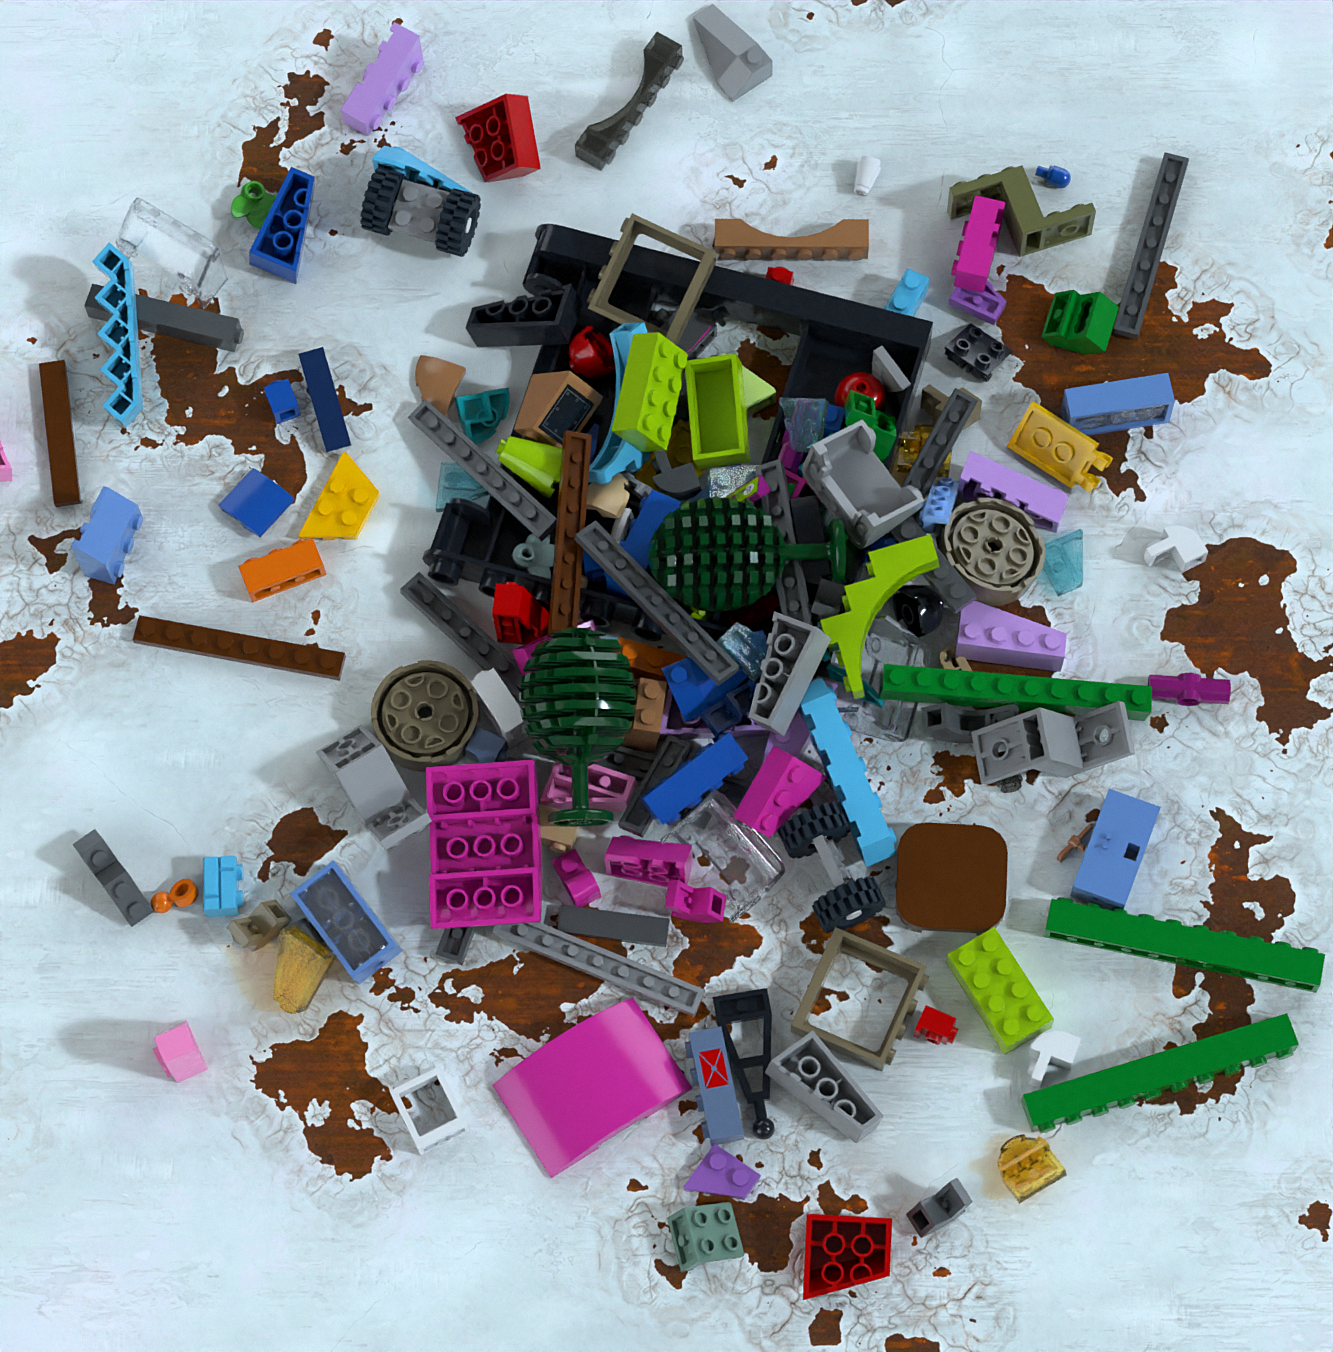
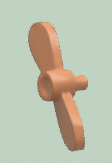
M1090 823L1078 836L1073 835L1069 839V845L1057 856V860L1060 863L1067 858L1073 849H1080L1082 852L1086 849L1082 845V839L1090 832L1094 825Z

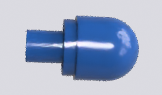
M1038 165L1035 173L1036 176L1045 178V183L1056 188H1065L1071 181L1070 173L1066 169L1055 165H1050L1049 169Z

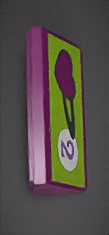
M758 475L724 498H737V501L740 502L748 499L754 503L770 493V488L764 478Z

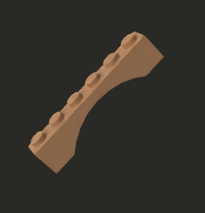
M715 219V252L719 254L718 258L723 260H732L734 258H746L748 260H758L760 258H772L774 260L797 258L805 261L811 258H823L824 260L832 261L837 258H848L852 261L868 259L869 219H843L833 227L820 233L801 237H783L768 234L750 226L742 219Z

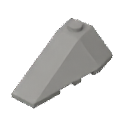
M714 4L693 16L695 27L705 48L716 83L731 102H734L772 76V59L755 40Z

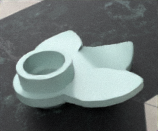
M532 533L528 536L525 543L517 545L512 554L516 566L521 569H527L530 574L551 579L550 567H553L555 545L549 544L550 534L541 542ZM522 553L529 554L530 558L524 557Z

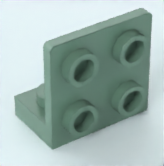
M730 1202L684 1207L667 1217L681 1272L691 1271L706 1262L737 1259L744 1256Z

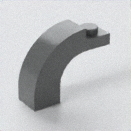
M946 702L921 708L923 734L936 740L951 743H973L971 732L1019 715V708L1015 704L978 711L957 709Z

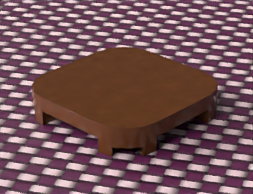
M926 822L918 823L908 828L900 838L897 859L895 908L896 914L901 921L911 928V931L918 933L926 930L976 933V936H979L993 927L997 928L1003 920L1007 892L1008 851L1006 842L1001 834L993 828L982 825Z

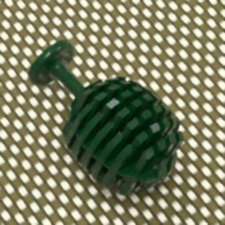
M711 497L696 499L691 503L687 500L681 503L678 509L672 513L670 512L663 518V522L653 533L648 549V563L655 581L673 599L680 601L681 607L686 609L694 607L701 611L723 612L737 610L742 606H745V608L751 606L762 595L764 597L771 590L777 578L779 580L785 560L828 559L832 581L843 583L845 578V533L841 518L831 520L827 543L785 544L778 526L776 525L775 527L771 521V516L761 509H756L754 503L748 499L740 502L737 501V498Z
M569 627L548 636L547 638L554 639L546 640L535 647L530 654L533 658L526 661L523 669L527 674L523 675L520 680V687L526 689L524 692L519 693V703L526 705L525 708L520 709L522 720L529 722L524 728L529 737L539 740L534 741L533 746L539 754H562L555 756L557 758H550V760L571 766L572 809L558 810L550 813L548 824L552 826L589 827L614 823V815L611 811L589 808L588 766L609 757L592 755L611 752L622 745L626 738L614 736H622L629 733L633 723L628 721L627 718L635 716L636 706L630 705V702L636 701V690L630 688V685L633 686L635 684V679L632 672L625 670L631 668L627 656L619 654L623 650L617 639H599L600 637L598 636H605L606 634L587 628Z

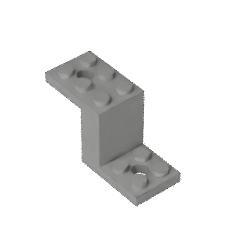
M1121 701L1076 717L1066 716L1039 707L971 732L980 780L985 785L1031 769L1068 778L1135 754L1125 703ZM1107 729L1108 738L1102 743L1100 741V733L1102 730ZM1004 743L1006 752L1002 757H999L998 748Z
M362 724L316 751L320 760L335 775L365 829L385 850L397 847L403 842L404 838L423 831L427 824L432 822L428 813L412 798L384 746Z

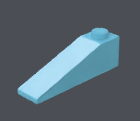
M383 146L372 158L374 171L376 168L381 167L405 174L407 181L450 192L453 188L470 192L400 147Z

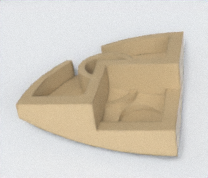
M617 473L609 483L598 485L596 482H592L588 485L586 509L597 510L603 517L619 519L629 499V492L624 489V483L628 486V481L623 475Z

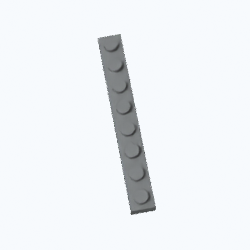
M539 922L495 925L492 931L494 936L693 1017H695L705 994V989Z

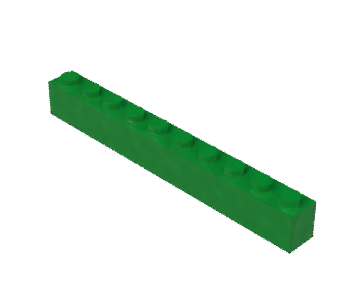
M884 664L879 679V699L934 704L946 702L949 705L996 708L1015 704L1018 706L1019 711H1031L1041 707L1060 714L1077 716L1121 701L1125 703L1128 720L1145 721L1152 712V686Z
M1065 897L1051 899L1044 932L1045 938L1315 993L1321 984L1325 954L1318 953L1319 950L1312 947L1298 949L1291 947V944L1277 941L1275 944L1264 942L1263 938L1257 936L1244 938L1236 936L1237 934L1232 931L1222 930L1220 933L1209 931V928L1203 925H1193V927L1182 925L1178 920H1155V917L1149 914L1135 916L1127 914L1126 910L1119 908L1106 910L1101 909L1099 905L1094 903L1076 904L1073 903V900Z
M1286 1013L1023 1094L1021 1103L1031 1132L1039 1130L1040 1134L1056 1129L1055 1125L1066 1122V1125L1076 1124L1083 1120L1082 1117L1090 1114L1093 1117L1102 1116L1109 1112V1108L1119 1106L1120 1109L1133 1106L1135 1100L1145 1098L1146 1101L1161 1097V1092L1172 1089V1092L1175 1093L1187 1089L1188 1084L1198 1081L1199 1084L1211 1082L1215 1079L1214 1076L1222 1073L1225 1076H1231L1241 1071L1240 1068L1251 1065L1252 1068H1257L1267 1064V1060L1277 1057L1278 1060L1289 1058L1294 1055L1293 1052L1297 1049L1299 1043L1289 1016Z

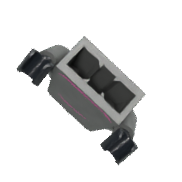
M720 306L715 310L694 308L677 345L688 354L687 361L696 359L717 337V325L715 323H718L721 327L726 325L723 318L731 317L726 307ZM661 308L654 315L653 320L661 326V329L669 331L678 309L671 315Z

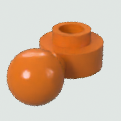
M182 879L173 885L169 894L166 892L155 893L151 898V907L157 913H166L171 909L173 903L178 907L189 906L198 897L199 889L192 880Z

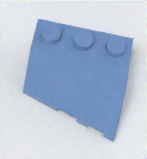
M103 486L91 508L90 523H83L80 528V532H82L80 541L74 539L71 548L86 577L115 584L117 577H121L123 574L125 556L132 551L134 545L133 536L135 531L141 528L143 516L137 504L109 487Z

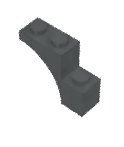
M95 829L72 844L131 927L154 912L131 876Z

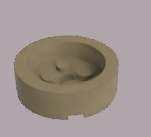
M978 498L976 501L966 504L965 502L962 503L951 513L949 523L943 525L936 538L937 548L977 595L975 601L989 606L1006 605L1021 598L1040 574L1046 555L1043 537H1039L1034 528V521L1020 508L996 498ZM988 542L995 543L999 551L991 552Z
M421 660L418 663L405 667H398L380 683L371 705V720L376 738L384 746L390 759L401 767L418 772H426V767L451 766L459 762L466 756L465 748L477 726L480 727L481 724L477 697L469 680L454 667L438 661ZM422 707H429L433 712L432 716L421 719L418 716V711Z

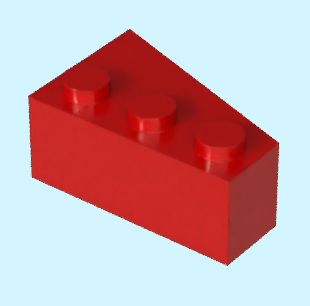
M514 582L496 583L492 616L497 641L500 643L525 645L548 635L549 612L523 586H519V584Z

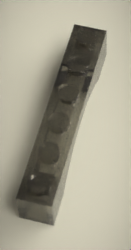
M659 32L655 33L643 50L644 73L640 86L633 98L613 116L601 122L588 125L575 143L576 157L600 171L606 164L609 165L613 161L617 148L626 143L630 130L633 126L639 125L643 118V112L647 107L650 108L654 104L661 88L664 89L668 85L670 75L674 69L678 70L684 61L682 45Z

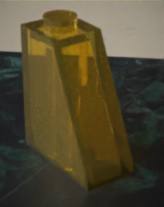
M295 925L282 928L279 935L273 999L280 1003L281 1009L290 1014L306 1011L337 955Z

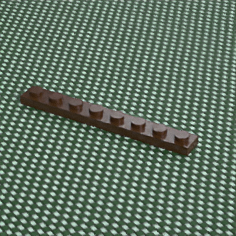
M568 430L563 434L548 626L549 636L569 627H578L583 548L575 541V534L585 528L592 435Z
M141 615L138 617L133 641L136 644L338 681L341 679L346 658L344 652Z

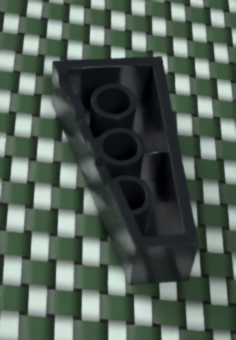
M572 284L562 286V290L555 292L547 289L541 291L540 295L530 298L522 295L509 303H505L502 300L473 307L465 328L477 347L570 344L583 303Z

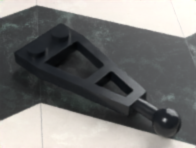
M763 988L713 997L717 1027H722L726 1050L748 1104L754 1103L756 1121L753 1124V1133L761 1140L769 1139L774 1134L775 1126L767 1118L765 1101H770V1077L765 1074V1071L771 1061L772 1012L768 990ZM764 1018L763 1055L739 1059L727 1024ZM763 1066L762 1091L752 1093L744 1069Z

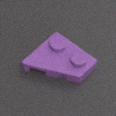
M987 280L984 293L956 287L949 298L948 305L995 325L1006 306V300L993 289L992 284Z
M714 1143L684 1185V1190L687 1192L709 1193V1195L730 1196L734 1199L745 1200L761 1175Z

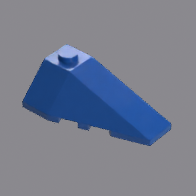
M763 630L720 645L739 665V670L719 686L690 657L662 668L685 723L700 717L704 710L723 700L726 694L735 690L748 676H751L761 667L762 659L765 660L769 646L766 644L767 639Z

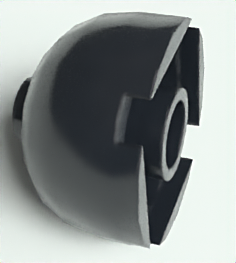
M910 585L898 589L899 593L894 594L893 608L898 622L903 619L907 629L902 630L907 636L912 639H918L933 632L940 625L943 602L929 587Z

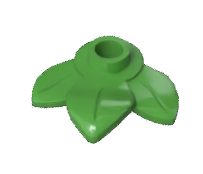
M257 181L248 182L242 187L241 194L233 199L231 204L232 216L234 218L246 217L253 227L261 229L276 196L267 193L261 183ZM249 193H254L257 197L251 196Z

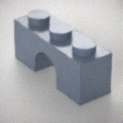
M478 726L465 748L467 758L475 761L477 764L505 762L509 755L505 739Z

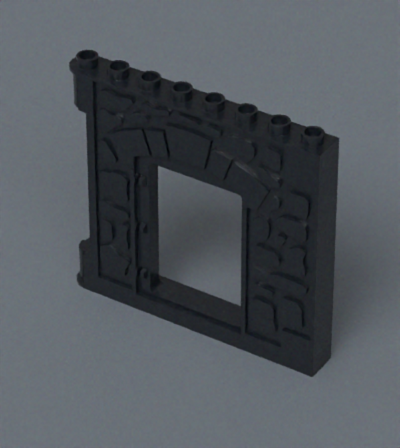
M556 224L539 225L535 232L537 243L522 283L524 289L530 294L538 296L543 290L551 289L552 292L562 290L564 285L572 284L583 304L571 341L579 331L586 326H592L594 329L591 331L596 335L602 333L612 346L610 333L621 324L588 309L590 304L587 303L592 289H597L601 281L598 279L602 267L604 265L608 266L612 256L609 255L613 243L615 241L619 242V240ZM633 245L609 296L608 303L651 323L655 307L659 301L681 305L700 261ZM715 265L695 309L715 310L717 307L724 306L731 314L729 318L801 337L761 465L778 460L785 430L792 422L799 401H811L818 407L820 402L835 406L834 395L838 384L844 377L852 373L864 372L871 374L873 351L883 346L911 383L909 387L902 391L886 393L884 413L895 417L897 437L883 465L892 474L931 345L933 322ZM570 344L541 345L532 374L571 371L603 396L601 403L580 432L587 434L594 423L599 425L594 461L609 433L614 413L616 370L603 378L590 379L581 373H575L570 367ZM610 387L615 388L612 399L608 398ZM513 427L511 436L522 439V436ZM812 437L809 450L813 444L817 443L820 440L814 439ZM808 453L804 454L801 464L805 461ZM501 463L500 467L553 516H556L560 481L556 485L554 484L553 489L555 491L548 499ZM491 495L486 509L475 502L462 498H452L449 503L446 502L431 548L424 552L422 558L424 563L430 567L428 576L432 580L448 586L458 585L459 579L479 583V591L492 598L495 596L496 583L514 582L519 584V586H523L550 613L553 567H550L551 579L530 574L527 569L519 568L514 563L512 557L515 547L525 543L532 532ZM761 498L754 502V507L758 510L762 504ZM628 500L625 508L631 509L634 519H637L640 511H638L640 503ZM586 509L585 527L596 520L611 535L616 518L603 517L597 510ZM556 528L550 533L549 544L555 545ZM870 546L859 549L850 580H847V585L859 582ZM522 553L524 557L530 558L529 554ZM582 564V573H581V575L585 576L584 569H583V564ZM590 580L588 581L587 589L580 587L579 611H581L580 618L583 621L593 619L595 626L609 627L612 620L632 625L631 632L634 635L649 641H660L662 635L666 634L636 602L607 595L606 580L601 582ZM805 582L809 604L813 605L819 585ZM771 588L772 592L779 599L777 591ZM674 599L681 606L680 601ZM843 600L840 606L839 614L846 613ZM682 607L689 615L693 613L690 609ZM728 610L723 612L714 611V615L708 617L709 622L692 618L719 646L763 630L766 639H768V634L772 633L774 625L772 616L750 629L739 631L733 628L728 616ZM812 620L813 626L816 627L817 621ZM837 651L829 652L830 659L828 661H820L813 678L816 679L817 676L830 679L827 666L829 663L835 662V652Z

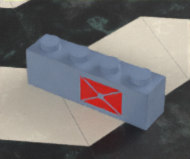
M722 1027L689 1032V1041L684 1043L687 1058H693L695 1068L690 1069L693 1085L698 1084L700 1095L695 1097L698 1112L704 1111L706 1122H701L704 1139L709 1138L711 1146L714 1143L720 1145L744 1140V1132Z

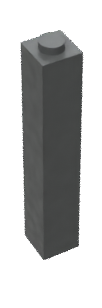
M92 283L84 305L88 317L108 322L113 315L95 299V296L104 286ZM135 294L137 325L140 330L230 352H235L237 344H241L243 340L244 330L241 328L238 318Z

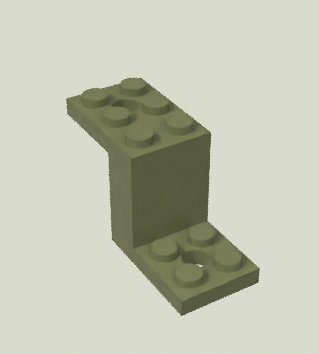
M1023 165L1018 167L1010 166L992 175L983 174L969 182L961 181L949 189L947 212L950 220L971 214L975 195L1005 202L1003 218L1019 257L1092 235L1096 214L1093 203L1086 205L1077 204L1069 210L1063 212L1054 211L1043 217Z

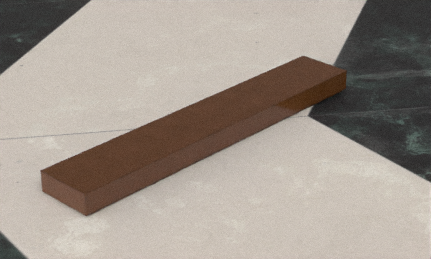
M65 360L39 363L55 507L81 504Z

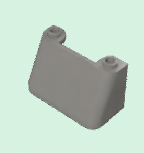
M863 419L813 444L802 467V473L808 485L833 518L842 519L845 534L858 549H864L917 512L925 501L917 488L911 485L901 488L873 452L876 441L875 432L867 426Z

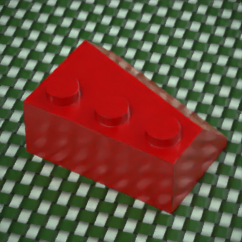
M506 93L455 117L458 125H462L466 133L464 135L466 143L471 144L475 152L473 158L484 182L489 183L524 177L541 169L528 96Z
M807 1214L803 1300L889 1277L892 1218Z

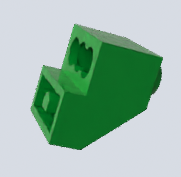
M1075 290L1057 292L1054 295L1041 338L1050 345L1085 355L1105 352L1119 307L1101 292L1082 295Z
M850 390L844 403L846 426L848 427L863 419L876 435L873 452L885 464L886 458L897 437L895 417L875 410L874 398Z

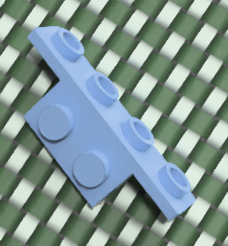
M940 477L934 480L928 499L924 501L919 515V526L923 527L925 533H934L937 523H949L958 493L959 481H954L950 477Z

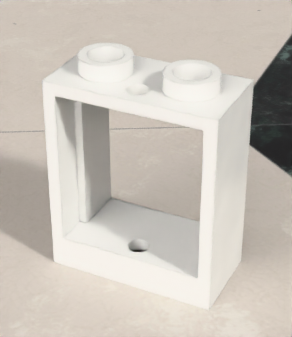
M494 668L478 673L474 680L471 681L478 704L501 738L506 740L507 747L511 750L530 738L524 728L529 722L522 720L520 706Z
M440 1066L425 1068L419 1072L418 1077L410 1081L408 1079L401 1080L393 1086L394 1089L390 1090L392 1099L420 1155L471 1131ZM438 1079L457 1118L419 1136L401 1097Z

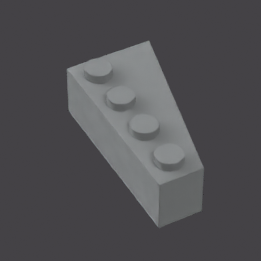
M774 611L772 618L774 625L772 633L768 634L766 644L769 646L765 660L762 659L760 667L762 671L760 683L756 684L749 718L762 728L785 736L831 638L815 626Z
M811 1031L773 1058L765 1071V1074L855 1143L874 1131L884 1117L814 1031Z

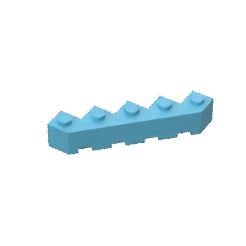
M108 243L92 261L95 267L110 279L95 296V299L113 315L97 333L115 351L100 368V371L118 387L102 407L127 428L143 410L134 268L131 261L111 243Z
M821 677L810 682L797 710L807 725L812 745L822 761L827 781L836 794L838 803H840L850 824L856 850L865 866L868 867L896 855L894 843H897V839L893 829L887 827L880 807H882L881 800L877 792L873 793L864 773L867 771L865 762L861 756L858 757L850 739V736H852L851 729L847 721L843 722L835 704V701H837L835 691L832 686L827 687Z

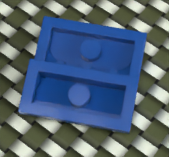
M252 468L222 500L219 507L223 512L238 520L245 529L261 538L295 499L274 481Z

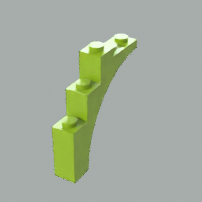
M931 534L868 552L870 561L865 563L870 579L844 586L846 595L841 597L846 613L820 620L822 625L820 630L831 638L828 645L829 652L837 651L835 654L839 667L845 666L847 676L842 678L846 692L852 691L854 699L865 697L861 678L862 653L867 633L875 616L885 602L904 584L920 574L940 567Z

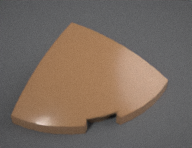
M420 355L416 365L415 381L422 394L421 400L424 401L426 399L446 417L456 398L455 392L466 374V368L439 358Z

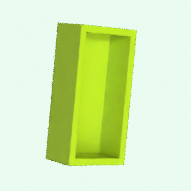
M659 332L633 334L611 430L641 452L667 451L678 397L682 387L684 370L687 365L688 354Z
M737 354L688 360L685 372L693 461L699 470L751 462L742 363Z
M995 927L947 954L946 964L1004 1055L1052 1028L1054 1018Z

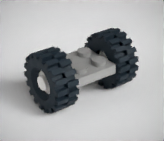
M381 167L376 168L375 173L371 176V181L368 182V189L365 191V199L362 202L363 209L360 215L362 217L360 224H362L361 227L363 229L389 236L390 232L393 231L434 242L436 249L460 257L465 256L468 252V247L472 243L471 240L474 238L475 228L478 225L477 220L481 208V198L479 195L456 188L446 192L407 181L403 173Z
M826 802L821 806H813L810 810L806 809L801 811V814L794 815L791 820L785 821L784 825L779 827L778 834L789 857L792 859L797 857L799 859L805 855L808 857L815 852L819 853L835 889L826 892V895H821L818 898L819 900H816L813 903L814 905H812L823 932L833 933L835 927L844 931L848 927L852 928L860 922L867 921L868 918L874 917L876 913L883 910L882 908L886 906V902L875 878L868 876L864 879L861 877L855 880L850 869H846L845 865L842 864L845 857L839 845H835V843L840 842L841 838H845L848 835L847 833L851 832V827L840 803L831 802L828 804Z

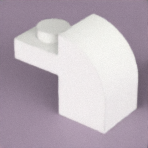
M1173 525L1164 528L1161 539H1156L1147 545L1144 560L1148 567L1172 556L1183 573L1205 562L1208 550L1193 530L1184 526Z
M1049 1031L1038 1036L1032 1043L1028 1055L1038 1058V1060L1032 1058L1027 1074L1032 1077L1029 1084L1040 1088L1049 1063L1070 1070L1082 1038L1063 1031Z

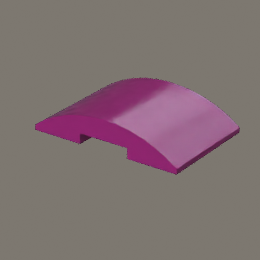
M534 760L426 767L427 813L432 820L429 823L431 929L541 922L542 844Z
M633 997L613 1005L567 1030L525 1058L492 1085L551 1178L599 1149V1145L643 1117L648 1118L693 1089Z

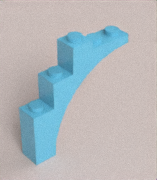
M645 322L623 323L610 333L616 368L614 413L603 447L589 466L588 482H596L598 485L609 483L617 473L624 470L636 472L642 469V465L651 459L649 452L639 451L611 431L633 334L647 333Z

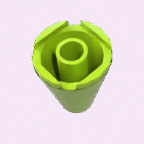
M508 436L507 440L502 438L495 453L499 454L498 460L542 496L549 499L555 491L553 489L554 484L556 485L560 481L562 448Z

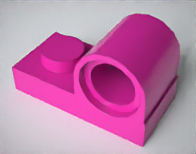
M576 849L551 861L575 907H584L601 898L600 889L594 876L585 867Z

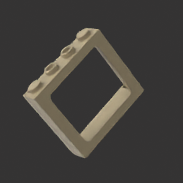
M632 213L630 218H625L621 226L620 232L623 234L619 242L615 241L611 247L609 255L612 257L608 266L604 265L599 273L598 279L601 281L597 289L593 288L588 297L587 303L590 304L588 309L621 325L623 323L645 322L647 333L659 332L677 346L719 254ZM640 234H644L701 261L669 331L654 326L608 303L609 296L636 238Z
M835 927L792 1021L791 1032L804 1037L811 1031H814L827 1048L883 1071L885 1064L891 1065L897 1050L892 1048L896 1039L901 1041L905 1034L907 1025L903 1023L907 1014L912 1016L916 1009L918 1001L914 998L917 991L923 992L929 979V976L925 975L927 966ZM839 953L850 955L908 981V986L882 1045L876 1052L817 1028L808 1022Z

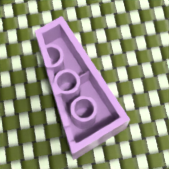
M395 22L390 28V31L393 32L388 42L383 40L378 48L380 52L376 62H369L366 67L363 83L357 82L340 110L343 123L366 136H369L373 129L376 130L380 126L383 115L387 110L390 111L394 107L398 95L408 88L412 76L415 73H419L424 65L419 35Z
M970 451L960 476L957 499L968 503L976 501L978 498H996L1009 502L1024 511L1034 521L1035 526L1055 533L1058 530L1069 497L1060 489L1051 488L973 451Z

